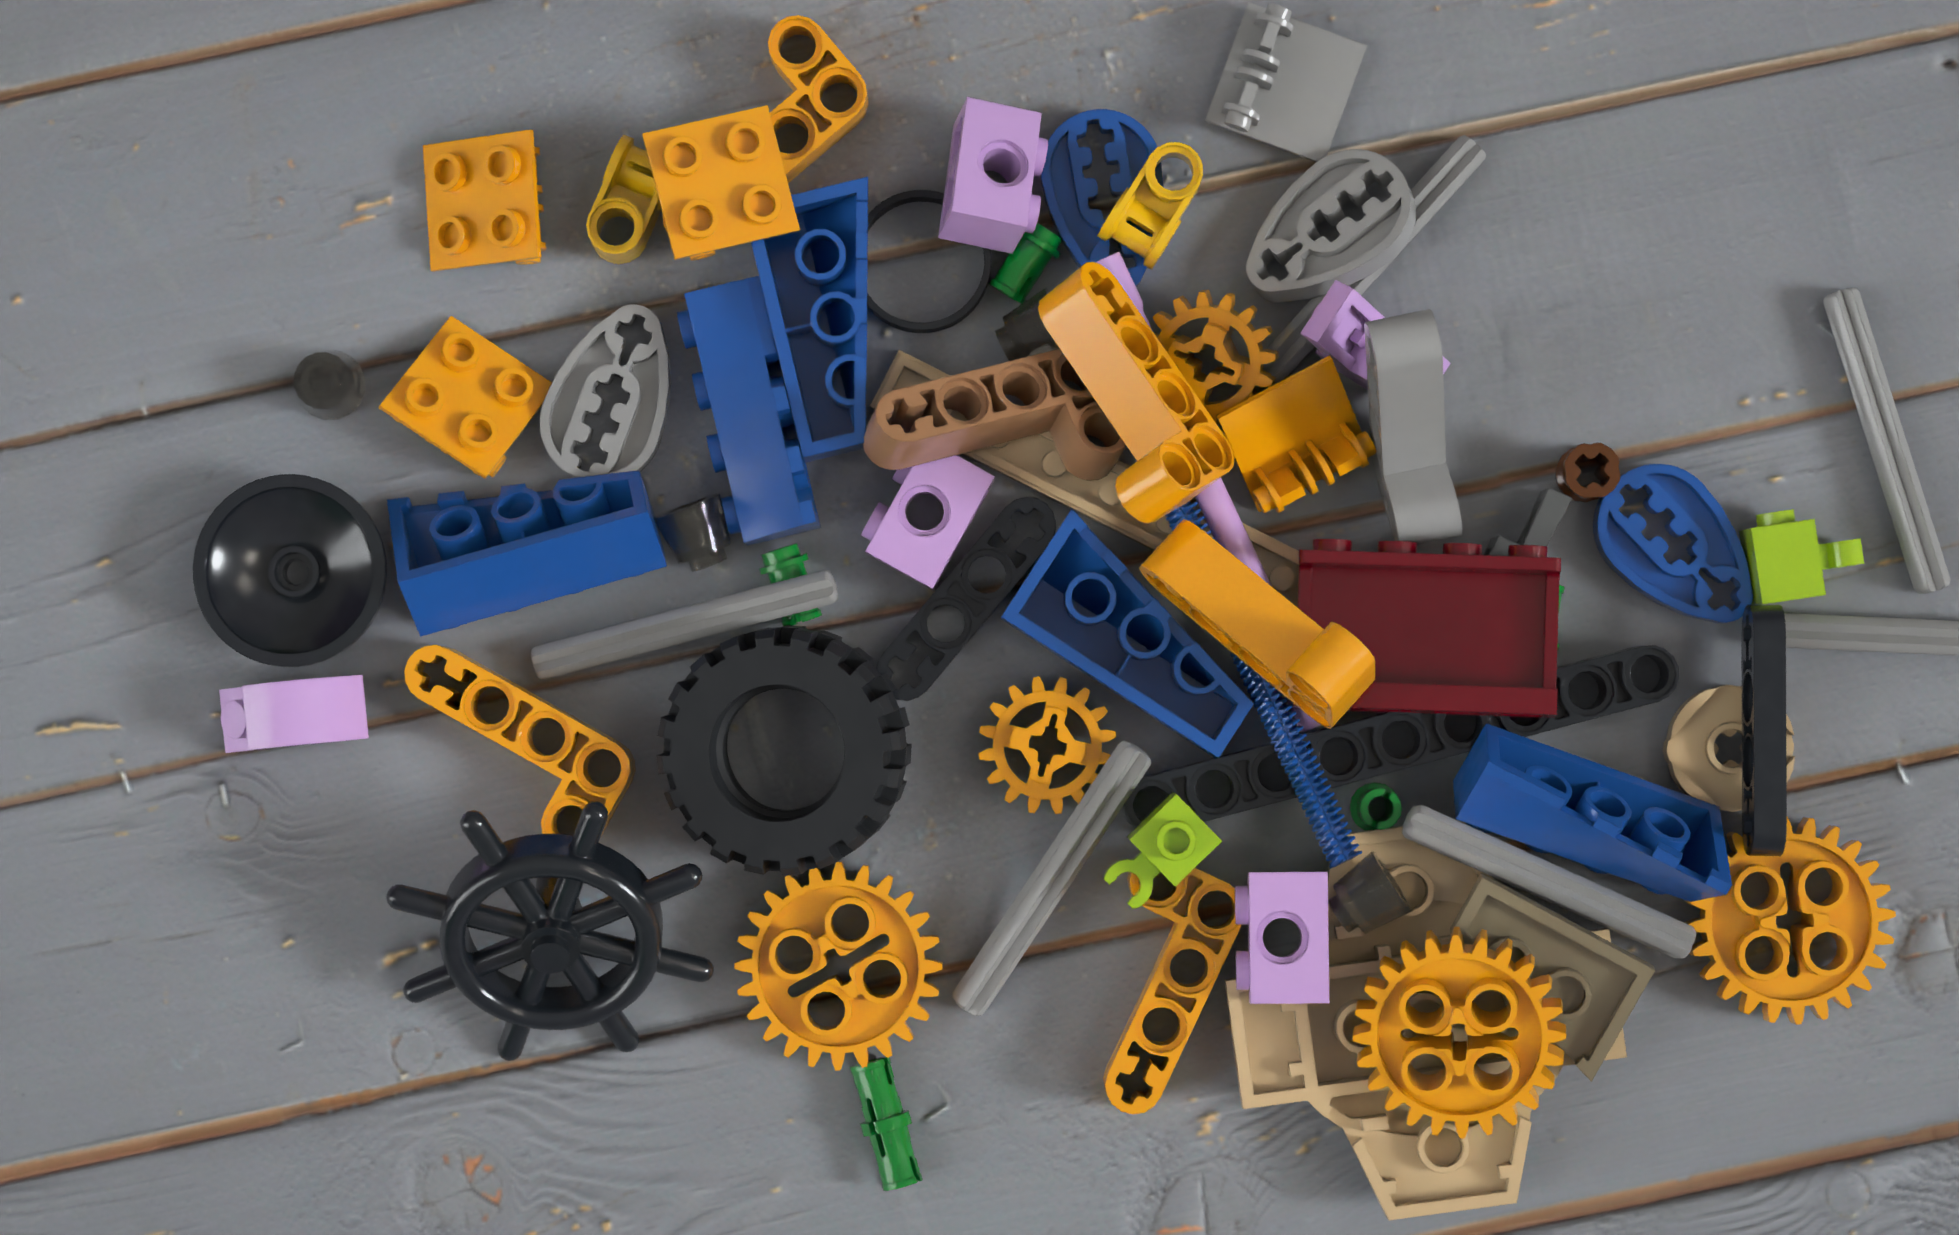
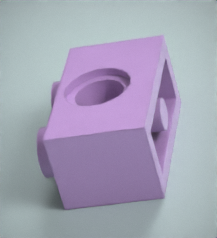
M970 97L966 98L953 125L938 238L1013 254L1024 232H1034L1039 217L1041 197L1032 194L1034 176L1040 177L1042 174L1048 150V139L1039 137L1042 113ZM985 171H995L1001 174L1007 183L993 181L987 176Z
M957 455L896 470L892 480L902 485L890 507L881 502L878 503L861 536L871 541L865 551L867 555L934 591L995 481V476ZM930 495L938 499L944 509L943 518L935 528L919 530L908 522L906 510L909 503L915 497Z
M1248 872L1247 886H1235L1236 925H1248V951H1236V990H1249L1250 1004L1329 1003L1328 872ZM1278 918H1286L1292 921L1300 933V942L1296 950L1283 957L1274 956L1269 953L1263 943L1265 927L1271 921Z

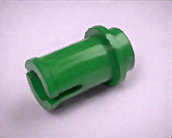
M1037 223L1033 233L1024 232L1013 254H1008L994 278H991L988 284L1017 303L1024 305L1026 297L1052 257L1055 259L1060 257L1061 253L1057 251V248L1062 239Z
M797 543L761 554L764 567L759 568L761 575L768 574L771 584L807 574L803 561L809 558L807 553H800ZM815 608L782 617V625L793 626L798 624V622L822 616L821 610Z
M1377 782L1367 783L1359 787L1351 797L1349 806L1351 818L1364 831L1382 830L1392 827L1399 820L1402 811L1401 801L1395 791L1386 784ZM1380 796L1385 801L1386 811L1381 818L1373 820L1369 814L1368 806L1373 798Z

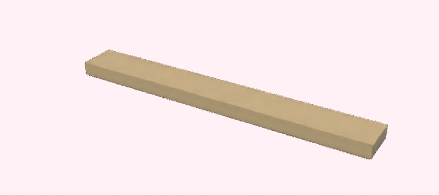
M898 350L870 407L875 410L880 399L893 390L950 375ZM946 409L948 414L954 419L967 421L965 416L959 411ZM1050 431L963 453V455L1154 551L1173 531L1166 520V517H1168L1166 515L1155 522L1144 523L1131 516L1122 506L1116 492V478L1129 468V465L1118 460L1108 476L1100 480L1087 481L1077 478L1063 464ZM1195 498L1190 500L1191 503L1197 501ZM1197 504L1193 509L1197 510L1200 509V507ZM1202 511L1197 514V517L1204 516ZM1205 518L1200 522V524L1207 523ZM1243 523L1271 586L1298 608L1299 551ZM1207 526L1203 530L1209 531L1210 528Z

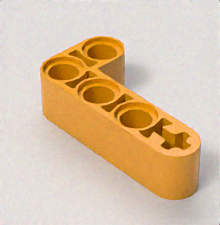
M800 15L788 16L777 22L771 30L768 39L772 63L778 74L794 91L770 112L774 131L776 133L780 127L794 123L801 125L807 130L809 135L807 144L802 150L791 154L780 152L788 183L855 128L865 117L869 105L866 83L860 73L817 23L810 18ZM793 35L807 36L816 44L814 54L804 63H790L781 56L780 51L783 43ZM834 83L848 84L857 93L854 105L844 112L830 111L821 102L824 91Z
M1086 262L1039 301V315L1045 328L1137 460V462L1116 478L1115 485L1117 496L1122 506L1131 516L1144 523L1155 522L1189 502L1233 468L1235 458L1228 440L1121 284L1108 269L1095 262Z
M1183 519L1139 568L1147 581L1164 597L1325 728L1331 729L1375 680L1374 656L1357 637L1335 622H1330L1323 629L1205 531L1188 520Z
M430 645L416 650L410 656L404 670L405 683L410 692L419 700L562 779L544 810L541 819L542 834H560L557 829V818L563 808L574 805L583 810L586 804L592 801L600 802L607 808L608 818L602 834L604 833L631 785L636 771L635 759L625 745L455 649L440 645ZM444 658L447 660L444 671L447 675L460 682H469L471 672L477 675V678L464 690L460 701V708L454 705V701L462 694L459 691L445 685H435L432 690L428 688L431 677L423 672L427 663L439 664ZM490 687L501 689L509 701L507 715L496 724L488 723L482 719L477 708L479 696ZM546 718L556 720L561 724L565 732V741L562 748L553 755L541 753L533 743L532 734L535 726ZM601 749L612 751L621 763L619 778L614 784L606 787L596 784L588 773L590 758Z
M1196 867L1176 887L1174 886L1169 895L1160 899L1149 898L1142 905L1146 909L1173 921L1174 924L1105 1069L1103 1077L1105 1092L1112 1105L1121 1112L1129 1114L1145 1113L1153 1108L1161 1098L1242 926L1235 923V888L1226 881ZM1129 872L1127 877L1128 887L1133 896L1138 891L1140 884L1137 875ZM1218 890L1225 892L1229 896L1233 909L1231 916L1225 923L1212 927L1201 922L1198 917L1197 908L1203 895L1210 891ZM1185 949L1199 951L1205 960L1203 975L1199 980L1190 984L1177 982L1170 973L1172 958L1176 953ZM1154 1008H1168L1177 1015V1031L1166 1041L1157 1042L1150 1040L1143 1033L1142 1024L1144 1017ZM1135 1041L1148 1053L1165 1056L1160 1066L1152 1059H1148L1142 1076L1149 1085V1089L1146 1093L1135 1090L1129 1099L1122 1096L1123 1087L1116 1078L1120 1072L1130 1075L1134 1071L1140 1056L1138 1052L1128 1051L1131 1043Z

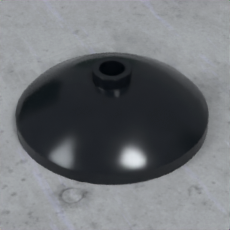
M281 474L268 476L248 483L234 491L215 508L207 519L197 540L194 552V590L199 607L209 626L222 641L236 652L249 659L271 666L302 667L313 665L333 658L348 649L372 624L380 609L386 589V552L381 535L371 516L354 497L341 488L324 480L305 475ZM301 560L308 567V576L303 583L295 585L289 580L287 571L293 562Z

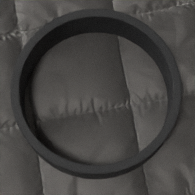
M911 190L887 198L869 212L868 232L881 216L900 205L912 202H932L943 205L944 193L931 190ZM982 248L984 269L976 292L960 310L946 318L925 323L905 321L885 312L872 300L868 293L867 307L881 321L902 331L932 333L950 328L965 319L983 298L991 274V249Z

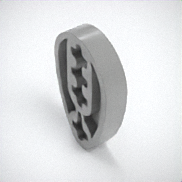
M1362 149L1335 152L1311 166L1292 183L1277 201L1257 233L1246 262L1247 276L1256 292L1263 299L1274 303L1312 299L1327 294L1335 280L1349 286L1368 277L1392 261L1407 245L1416 222L1415 200L1403 173L1392 161L1383 155ZM1377 182L1382 187L1387 186L1391 196L1388 200L1381 203L1376 197L1370 198L1367 188L1372 183ZM1351 201L1357 207L1362 206L1365 216L1362 220L1355 222L1351 217L1345 218L1342 207ZM1327 221L1331 226L1337 225L1336 228L1340 235L1336 240L1330 242L1326 237H1320L1316 227L1320 223ZM1276 260L1279 264L1285 265L1289 275L1281 281L1273 275L1269 276L1266 268L1268 263Z
M637 304L625 305L594 326L571 351L555 375L543 401L540 413V433L545 449L557 466L574 478L637 470L641 472L651 462L660 446L668 417L671 393L670 356L662 323L650 309ZM636 317L645 319V331L652 335L651 341L648 345L638 343L634 351L631 352L627 364L621 366L626 340L618 334V329L621 324L632 326ZM614 377H621L623 379L621 388L630 394L626 405L615 403L612 407L610 418L619 424L615 435L604 433L601 437L599 448L608 453L607 460L604 465L593 463L589 471L580 470L582 459L573 454L574 448L577 443L588 444L593 435V429L585 424V418L588 413L599 415L604 406V400L596 394V388L599 384L610 385Z

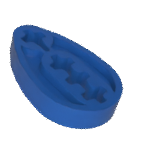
M1088 110L1076 114L1063 122L1048 140L1046 161L1040 175L1049 215L1059 237L1062 239L1063 245L1079 268L1086 262H1097L1108 257L1110 243L1109 239L1104 241L1097 237L1106 221L1101 210H1090L1088 201H1093L1098 195V184L1095 178H1084L1082 173L1083 170H1087L1092 166V151L1089 147H1079L1077 139H1082L1086 136L1087 126L1091 124H1098L1101 134H1112L1113 142L1105 144L1103 152L1106 164H1117L1119 173L1110 176L1109 189L1112 196H1121L1127 187L1130 188L1150 154L1157 148L1153 137L1142 124L1134 118L1115 110ZM1160 162L1155 169V177L1164 188L1162 165ZM1126 221L1128 224L1132 225L1136 229L1152 237V234L1137 226L1133 222ZM1117 241L1123 258H1134L1135 267L1129 268L1128 271L1137 287L1147 269L1143 265L1144 258Z
M1644 465L1623 473L1616 488L1607 496L1599 498L1593 516L1594 540L1605 563L1627 584L1655 603L1683 616L1713 623H1728L1738 620L1743 616L1747 604H1751L1753 600L1747 559L1737 533L1723 508L1698 478L1686 470L1672 465ZM1623 487L1631 492L1643 488L1648 494L1642 503L1644 508L1653 515L1665 511L1670 517L1664 526L1666 531L1675 538L1684 534L1690 537L1692 542L1687 546L1686 550L1692 558L1688 563L1681 559L1670 563L1666 561L1663 555L1669 548L1667 542L1660 536H1655L1648 540L1644 538L1641 531L1645 529L1647 523L1640 514L1633 513L1624 516L1619 508L1624 504L1625 500L1619 492ZM1699 570H1702L1708 578H1712L1718 584L1729 580L1733 582L1736 588L1730 594L1732 601L1735 603L1732 609L1725 605L1713 609L1709 606L1707 601L1712 597L1713 592L1708 587V583L1700 576Z

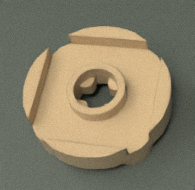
M1720 685L1701 690L1688 698L1672 717L1662 750L1673 781L1685 795L1719 806L1721 811L1728 812L1742 810V762L1738 764L1733 760H1727L1721 764L1715 757L1719 750L1715 740L1720 734L1731 737L1738 732L1742 735V686ZM1786 714V767L1788 782L1793 772L1795 756H1793L1794 743L1792 739L1794 732L1791 721Z

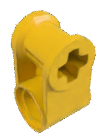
M623 135L611 155L603 177L602 186L588 214L586 223L588 237L597 254L607 262L614 264L630 263L641 255L662 212L647 152L634 146V138ZM620 216L634 223L633 235L622 245H610L600 238L602 226L611 218Z
M1168 142L1157 147L1148 157L1130 188L1127 187L1101 227L1097 237L1104 241L1113 238L1144 258L1143 265L1152 270L1182 222L1180 219L1200 186L1203 177V164L1198 153L1190 146L1180 142ZM1167 158H1179L1189 165L1192 172L1191 182L1180 190L1171 191L1165 189L1158 183L1155 177L1157 165ZM1126 221L1133 222L1137 226L1152 234V237L1136 229L1132 225L1128 224Z

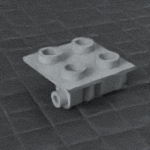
M1248 2L1205 122L1318 162L1326 157L1368 45L1291 18L1292 11L1283 6L1268 3L1267 8Z

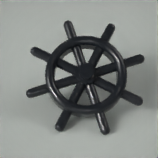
M592 801L586 804L573 836L535 834L504 842L481 812L476 810L467 811L463 814L460 825L462 831L478 852V855L460 870L450 884L446 895L403 884L392 886L387 892L386 899L391 908L441 920L439 939L444 965L408 980L403 987L404 996L410 1002L419 1003L457 987L477 1007L506 1022L497 1047L498 1054L506 1061H513L519 1058L531 1028L539 1030H567L589 1026L598 1022L616 1048L622 1052H632L639 1044V1036L622 1010L637 1000L646 990L655 972L696 982H705L713 976L714 967L709 959L662 947L663 917L660 902L697 887L703 876L701 869L695 864L688 863L648 879L625 856L599 843L608 818L607 808L600 802ZM537 878L536 888L529 879ZM584 883L608 895L582 907L579 900ZM503 888L520 913L482 904V902L488 896ZM628 916L635 931V938L631 940L594 930ZM468 927L509 938L477 950ZM583 955L618 964L604 975L598 977ZM523 959L527 962L521 981L498 971ZM560 971L565 974L572 986L546 987L550 974Z

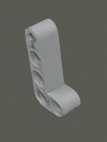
M1431 309L1365 322L1370 434L1377 450L1372 458L1378 487L1394 541L1416 542L1418 545L1461 536L1462 521L1459 504L1446 463L1443 355L1434 314Z

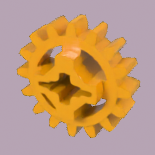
M1201 290L1198 292L1195 307H1192L1189 301L1182 295L1173 300L1177 316L1173 318L1170 314L1159 311L1153 316L1154 322L1161 329L1160 334H1154L1217 425H1219L1217 415L1258 394L1255 390L1257 386L1271 387L1274 385L1276 378L1269 372L1264 371L1263 367L1264 364L1276 361L1279 358V351L1263 349L1261 342L1273 330L1271 326L1255 329L1250 323L1258 310L1254 305L1241 313L1233 310L1235 294L1227 293L1219 305H1214L1210 291ZM1198 318H1209L1202 334L1194 338L1175 335L1176 331L1186 322ZM1234 328L1243 337L1250 358L1239 355L1231 339ZM1208 345L1216 348L1214 358L1222 362L1224 367H1217L1206 375L1201 372L1202 361L1195 358L1193 353H1199L1207 348ZM1223 382L1242 386L1236 394L1227 399L1208 402L1213 388Z
M1040 676L1032 679V693L1024 696L1015 685L1008 688L1010 698L1013 701L1008 708L995 702L990 705L989 708L999 718L996 726H980L979 733L993 739V747L979 752V760H995L997 769L988 776L987 780L989 784L999 783L1004 779L1008 782L1010 786L1004 798L1008 803L1014 801L1022 793L1028 796V812L1035 814L1041 800H1050L1054 813L1061 814L1063 798L1071 795L1073 800L1079 804L1085 795L1082 787L1087 782L1093 783L1098 775L1095 772L1098 765H1105L1111 756L1108 753L1102 752V743L1116 738V731L1099 729L1097 722L1106 715L1108 710L1105 706L1090 711L1085 706L1090 694L1089 689L1084 687L1072 697L1066 694L1067 679L1059 677L1054 690L1045 691ZM1045 702L1040 720L1027 728L1009 725L1015 715L1025 707L1034 703ZM1068 708L1072 709L1083 720L1089 733L1090 744L1074 740L1064 724ZM1052 714H1055L1054 728L1057 729L1056 739L1065 743V751L1063 755L1053 754L1049 764H1045L1043 775L1039 776L1040 762L1037 761L1038 751L1029 747V739L1031 735L1042 736L1045 726H1049ZM1004 747L1020 750L1030 766L1027 783L1019 779L1010 769L1005 758ZM1069 762L1085 766L1080 774L1071 782L1060 787L1049 788L1053 772Z

